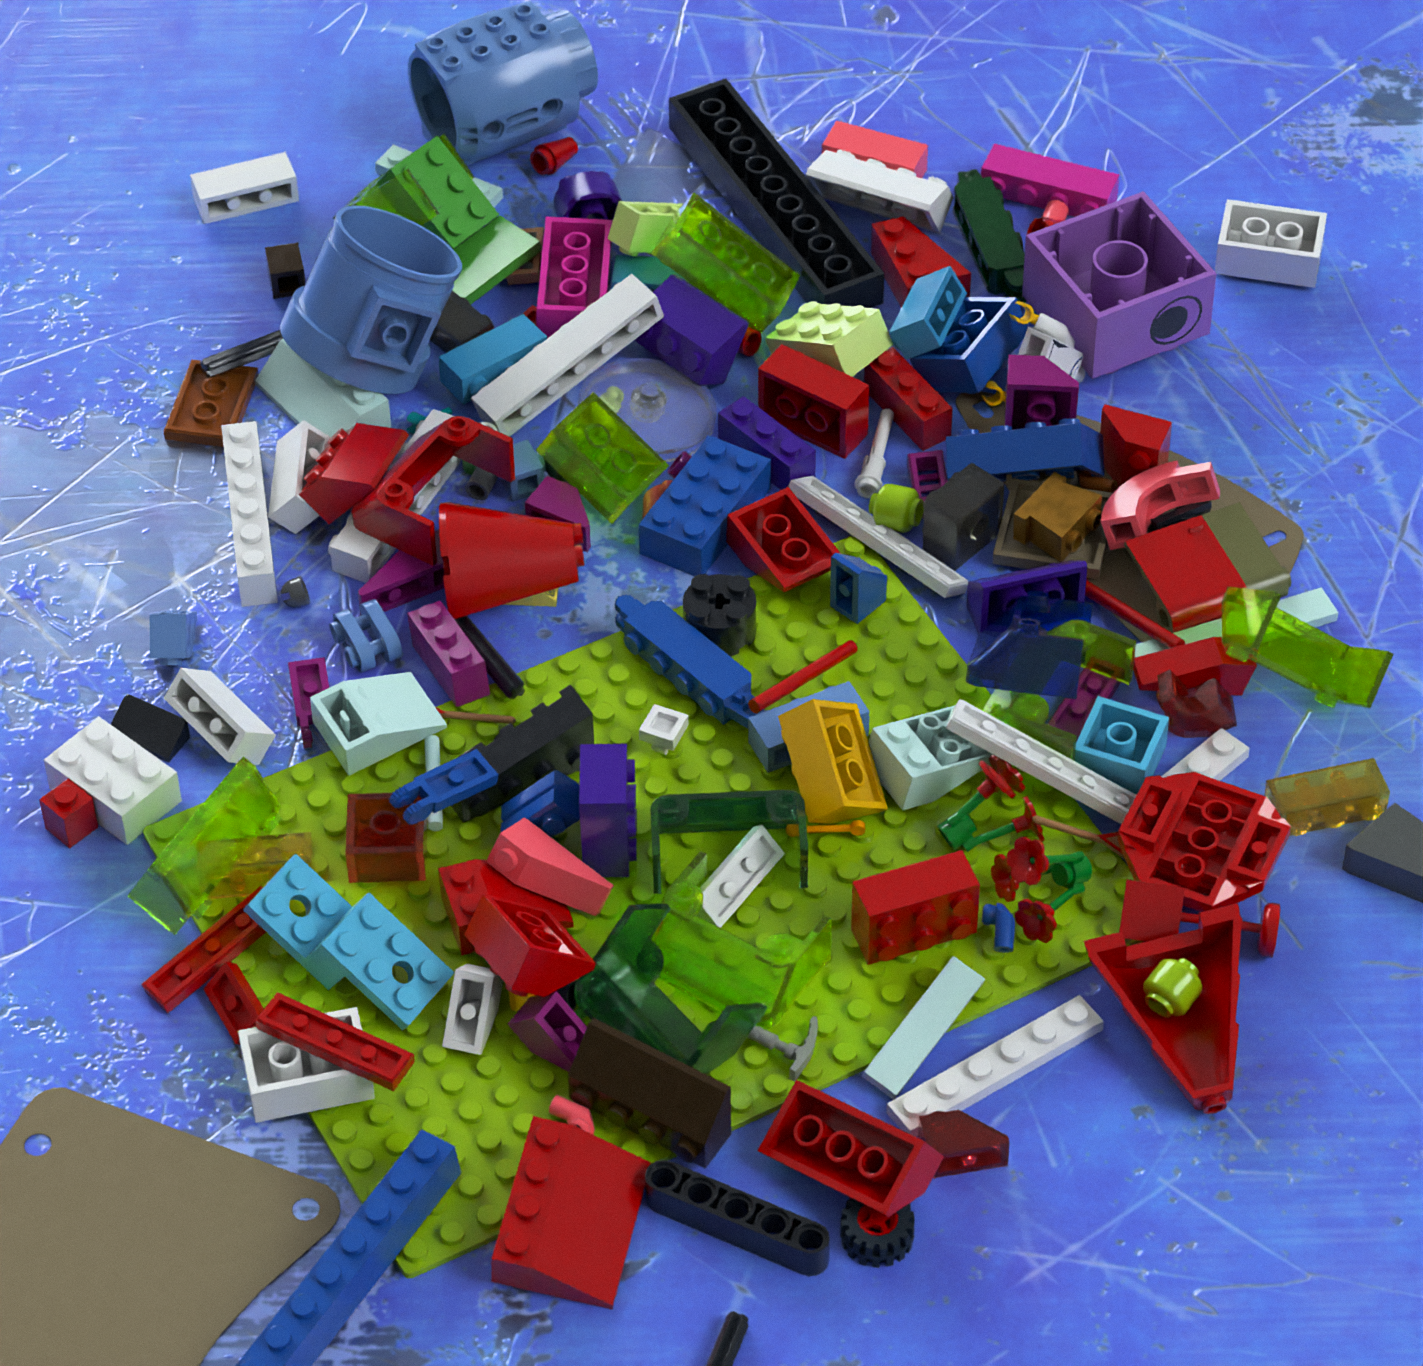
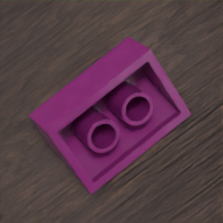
M1008 354L1004 426H1012V430L1025 429V424L1030 422H1044L1046 426L1058 425V421L1061 419H1076L1079 382L1045 356Z

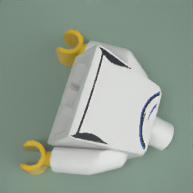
M1015 302L1025 308V314L1021 318L1009 314L1010 318L1020 324L1031 323L1034 325L1033 328H1027L1018 355L1045 356L1081 383L1085 377V370L1081 366L1083 353L1074 349L1075 341L1067 326L1043 313L1035 314L1032 306L1027 303ZM988 381L986 388L996 390V393L991 397L981 395L983 400L991 406L999 405L1002 401L1006 402V391H1003L996 382Z

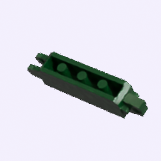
M977 169L968 172H958L957 185L954 187L953 214L986 290L993 294L1003 293L1004 297H1016L1017 301L1026 303V299L1022 296L1025 258L1022 237L1019 232L1015 233L1013 229V218L1009 210L1005 211L1001 190L995 188L991 177L982 178Z

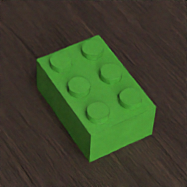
M435 136L393 166L376 183L402 217L428 229L444 240L453 250L499 215L438 136Z

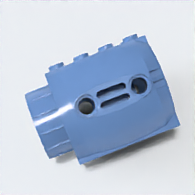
M529 0L511 7L493 10L446 27L415 43V50L408 60L409 84L417 112L421 119L422 134L428 141L438 136L462 167L567 128V124L575 121L578 116L580 98L593 93L598 84V69L595 55L588 36L577 18L566 10L543 15L534 3Z

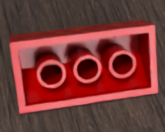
M798 1080L792 1086L757 1150L759 1153L888 1217L925 1193L944 1158L943 1155L925 1141Z

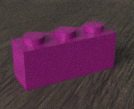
M437 601L408 612L412 645L454 705L459 707L490 695L485 660L443 603Z

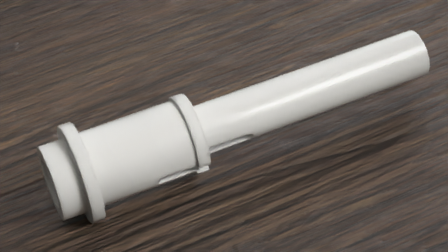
M883 409L881 411L870 454L864 457L861 474L855 479L857 493L864 498H871L872 494L878 493L883 486L881 477L886 466L883 456L894 418V412L890 409Z

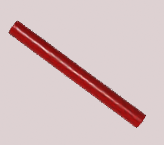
M1086 580L1085 596L1168 648L1185 644V641Z
M852 640L845 642L749 700L750 710L753 713L762 711L854 655L858 651L856 643Z

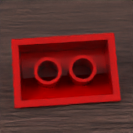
M356 423L348 431L341 428L329 439L328 444L330 446L316 459L318 464L304 477L307 483L299 495L328 524H331L376 488L409 434L402 429Z
M482 894L464 934L475 947V953L483 957L489 963L490 970L500 976L506 983V989L521 997H527L528 994L545 997L593 971L596 962L549 910L487 894Z

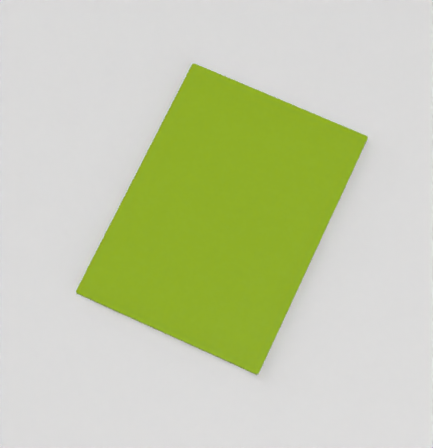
M853 535L833 544L841 554L861 558L871 566L878 567L887 575L886 601L858 624L830 606L831 571L786 592H782L758 574L747 578L756 596V636L749 647L747 643L739 649L738 654L731 657L751 673V694L754 697L849 640L854 641L858 648L857 653L768 706L764 711L790 703L794 699L804 698L823 691L830 686H837L850 681L869 710L868 741L874 727L956 705L959 699L1019 730L879 553ZM683 605L672 609L683 618ZM622 631L517 673L524 682L523 688L525 692L522 696H517L515 699H509L496 683H492L489 685L490 695L459 707H456L452 700L437 706V708L443 711L512 716L516 719L515 723L512 724L515 728L533 716L530 711L542 702L549 706L561 698L559 691L571 685L593 713L594 744H627V759H635V782L628 784H636L635 809H637L636 837L630 838H637V861H629V877H604L614 887L600 914L597 916L568 906L574 927L567 928L566 930L596 962L593 971L580 978L586 980L588 977L598 982L606 975L610 966L617 968V978L604 1000L581 1021L588 1026L591 1019L595 1018L730 1086L731 1132L779 1110L795 1083L789 1079V1069L795 1060L786 1058L783 1052L775 1048L770 1050L748 1037L732 1031L730 1025L735 1016L738 1015L764 1030L766 1029L778 1035L779 1040L787 1044L792 1042L798 1046L804 1045V1040L808 1036L809 1022L813 1016L817 1017L818 1033L815 1048L810 1061L797 1080L821 1091L864 1071L953 956L985 978V981L946 1033L1092 966L1084 941L1119 932L1126 880H1134L1129 867L1118 854L1102 843L1041 825L1042 834L1045 839L1042 842L1045 847L1044 854L1064 855L1082 851L1091 863L1092 876L1089 881L1083 883L1085 886L1083 893L1074 895L1054 911L1053 917L1056 920L1057 928L1053 931L1052 940L1048 943H1043L1039 939L1034 941L1028 939L1023 933V927L1019 926L1015 921L1013 952L1002 953L995 951V925H984L982 923V912L985 904L997 905V903H1001L1014 916L1015 912L1019 910L1018 903L1022 899L1027 898L1032 902L1041 901L1044 904H1050L1068 888L1057 885L1050 873L1042 875L1037 885H1028L1026 882L1019 883L1016 898L1012 902H1007L1004 898L997 896L995 882L991 877V867L995 865L994 857L998 854H1003L1006 857L1009 850L1014 849L1015 841L1019 837H1028L1030 840L1037 839L1035 834L1029 829L1018 834L1014 831L984 842L969 852L963 846L954 851L945 841L937 826L956 813L978 792L977 788L986 780L983 770L934 802L902 810L881 784L888 807L887 810L833 824L809 823L802 808V797L797 780L792 774V764L768 773L748 742L747 728L732 719L723 725L715 717L704 713L698 703L688 695L681 694L670 680L654 672L650 664L638 654H632L624 643L625 635ZM654 704L688 715L689 725L674 751L668 749L667 755L653 751L651 748L652 744L639 740V729ZM443 718L447 728L433 734L439 737L440 766L454 760L480 742L487 746L493 742L499 730L508 724ZM424 739L348 776L332 750L150 824L143 829L146 842L201 934L260 886L264 887L296 853L352 907L368 892L371 893L453 972L465 964L490 968L489 963L475 952L461 956L441 899L438 868L474 859L487 860L501 833V823L503 822L501 819V806L465 823L462 822L454 809L449 806L442 810L443 828L439 831L429 830L428 817L421 822L409 825L403 819V814L406 808L422 800L421 797L418 796L411 804L399 809L393 807L389 802V798L393 794L392 792L399 789V787H403V785L412 782L415 777L426 772ZM1013 765L1012 767L1023 777L1022 783L1025 786V790L1022 793L1014 790L1013 792L1016 796L1013 799L1001 791L998 793L994 792L968 815L977 828V831L972 833L973 837L1008 825L1012 823L1011 819L1024 815L1023 797L1028 796L1037 816L1097 835L1102 834L1074 798ZM580 771L567 775V777L580 785ZM579 820L562 833L554 836L553 839L582 861ZM855 820H861L865 823V833L860 836H855L851 832L799 833L796 837H790L785 830L786 826L791 822H795L799 826L851 824ZM763 825L785 854L720 929L711 931L688 901L748 832L755 826ZM963 850L980 883L977 933L961 940H951L934 945L927 950H917L903 954L890 961H880L868 965L851 931L852 881ZM290 900L289 907L291 912L298 917H305L306 909L303 903L299 900ZM267 932L232 960L231 963H236L263 1008L267 1006L277 992L322 1013L357 1007L362 1031L414 1054L415 1063L394 1092L373 1082L375 1099L307 1112L361 1205L421 1129L455 1146L461 1174L394 1259L402 1274L406 1278L417 1277L497 1240L532 1117L567 1123V1121L550 1114L549 1107L556 1095L571 1100L569 1099L568 1086L569 1072L533 1054L509 1027L508 1022L518 1011L511 1010L509 991L505 987L506 983L503 981L499 1010L481 1055L442 1047L455 973L410 1025L402 1030L346 977L342 978L330 990L325 988ZM1124 938L1126 946L1144 942ZM393 966L392 975L394 979L399 983H407L408 974L405 969L400 966ZM579 988L578 1002L573 1011L575 1012L580 1005H584L587 997L592 995L582 992V989ZM590 1110L595 1128V1136L651 1162V1164L661 1160L669 1161L677 1157L674 1152L660 1145H652L646 1142L641 1135L625 1127H617L610 1123L606 1117Z

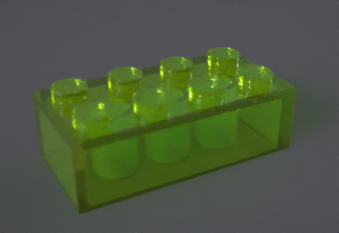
M695 192L672 216L651 252L664 265L669 266L687 282L749 322L748 327L758 330L760 333L782 312L800 278L797 272Z

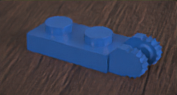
M475 749L415 777L412 782L392 792L393 794L390 795L389 802L393 807L399 809L411 804L420 796L422 800L406 808L403 814V819L409 825H413L425 820L432 812L441 811L496 785L499 774L482 754Z

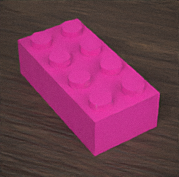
M546 216L536 326L547 336V339L557 332L561 326L570 322L591 303L596 302L609 291L612 241L607 238L613 220Z

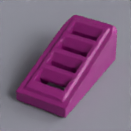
M936 450L907 454V468L911 488L918 492L919 498L923 499L924 504L943 503V506L924 508L922 519L952 515L943 451ZM936 470V473L918 475V472ZM938 480V484L920 486L919 483ZM940 491L941 495L921 496V493Z

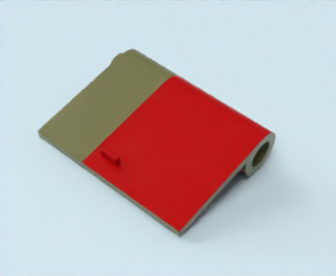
M1240 502L1124 542L1126 550L1157 598L1156 616L1159 625L1172 633L1285 597L1288 594L1289 587H1291V577L1288 570L1280 566Z

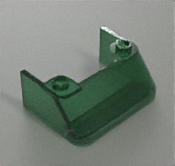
M791 790L669 794L660 796L652 802L650 806L654 894H661L659 834L751 830L759 825H763L768 830L786 829L788 824H796L800 888H808V840L805 803L802 796L797 792Z
M666 903L629 905L594 956L593 960L596 962L593 971L583 975L577 981L574 991L576 1003L590 1019L595 1018L704 1074H708L736 1054L768 1007L764 1003L727 1005L718 1019L709 1023L704 1031L701 1032L654 983L663 970L664 957L661 949L651 937L671 908Z

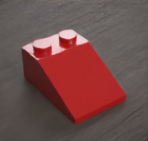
M789 487L727 514L726 542L747 568L782 592L789 591L831 571V556L835 553H840Z
M474 859L438 868L441 899L461 956L475 952V947L464 934L482 894L547 909L565 929L574 927L573 919L566 904L514 884L488 864L486 860Z

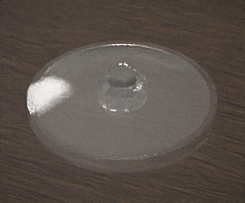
M633 358L608 363L592 372L581 386L577 413L579 422L586 434L603 449L629 460L662 463L674 461L683 451L689 455L694 454L709 435L712 436L717 409L714 397L706 385L697 384L664 361Z

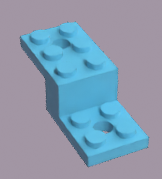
M296 853L243 909L325 988L330 990L342 978L346 977L402 1030L410 1025L455 973L371 893L368 892L352 907ZM290 900H299L303 903L306 909L305 917H298L291 912L289 907ZM393 966H400L405 969L408 974L407 983H399L394 979L392 975Z

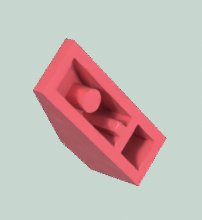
M525 817L499 834L486 860L488 864L514 884L593 916L600 914L614 887L608 880Z

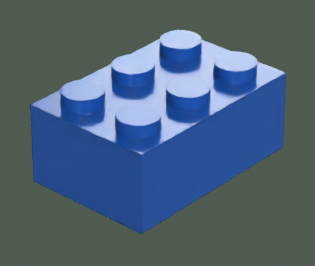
M965 297L941 347L910 358L913 368L937 392L979 393L985 388L987 382L997 370L1002 367L1008 358V354H1011L1019 347L1026 334L1028 325L1015 322L1009 316V314L1018 318L1024 316L1020 306L1015 303L1017 302L1016 297Z

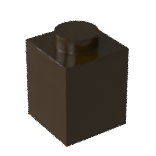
M298 242L265 247L267 270L273 299L293 296L298 288L306 284Z

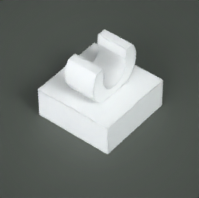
M654 704L639 729V740L652 744L651 748L653 751L667 755L668 749L674 751L689 725L688 715Z

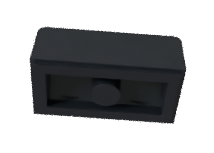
M130 694L123 698L111 722V725L155 757L170 762L190 739L188 722L184 718Z

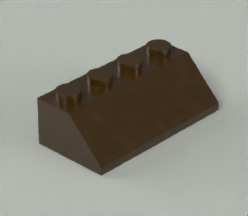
M595 1018L591 1019L568 1073L569 1099L606 1117L613 1125L625 1127L641 1135L646 1142L652 1145H660L674 1152L681 1160L688 1163L693 1162L706 1169L731 1136V1087Z

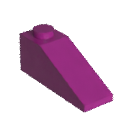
M439 530L435 531L437 563L434 566L399 550L358 590L359 606L364 602L376 599L382 610L386 612L445 588Z

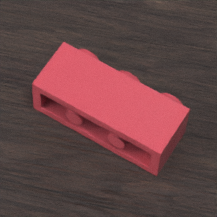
M836 120L822 143V153L825 150L835 153L837 150H844L853 154L856 157L855 159L865 162L868 159L878 160L885 164L886 168L896 171L898 168H905L914 172L916 177L923 178L927 171L928 145Z

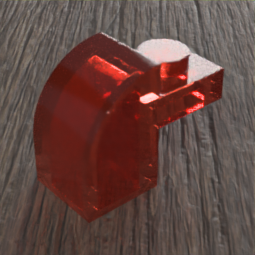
M1171 669L1157 675L1159 691L1156 693V696L1165 716L1169 717L1168 731L1183 738L1210 737L1220 728L1228 730L1237 726L1233 697L1216 678L1188 689Z

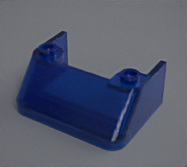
M1028 591L1027 596H1022L978 635L967 665L966 682L984 688L1077 699L1081 660H1087L1093 603L1050 598L1049 594L1043 591Z

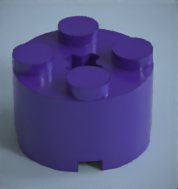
M585 171L573 176H565L560 180L559 188L554 196V209L557 217L613 220L618 202L622 201L616 184L608 173L604 171Z

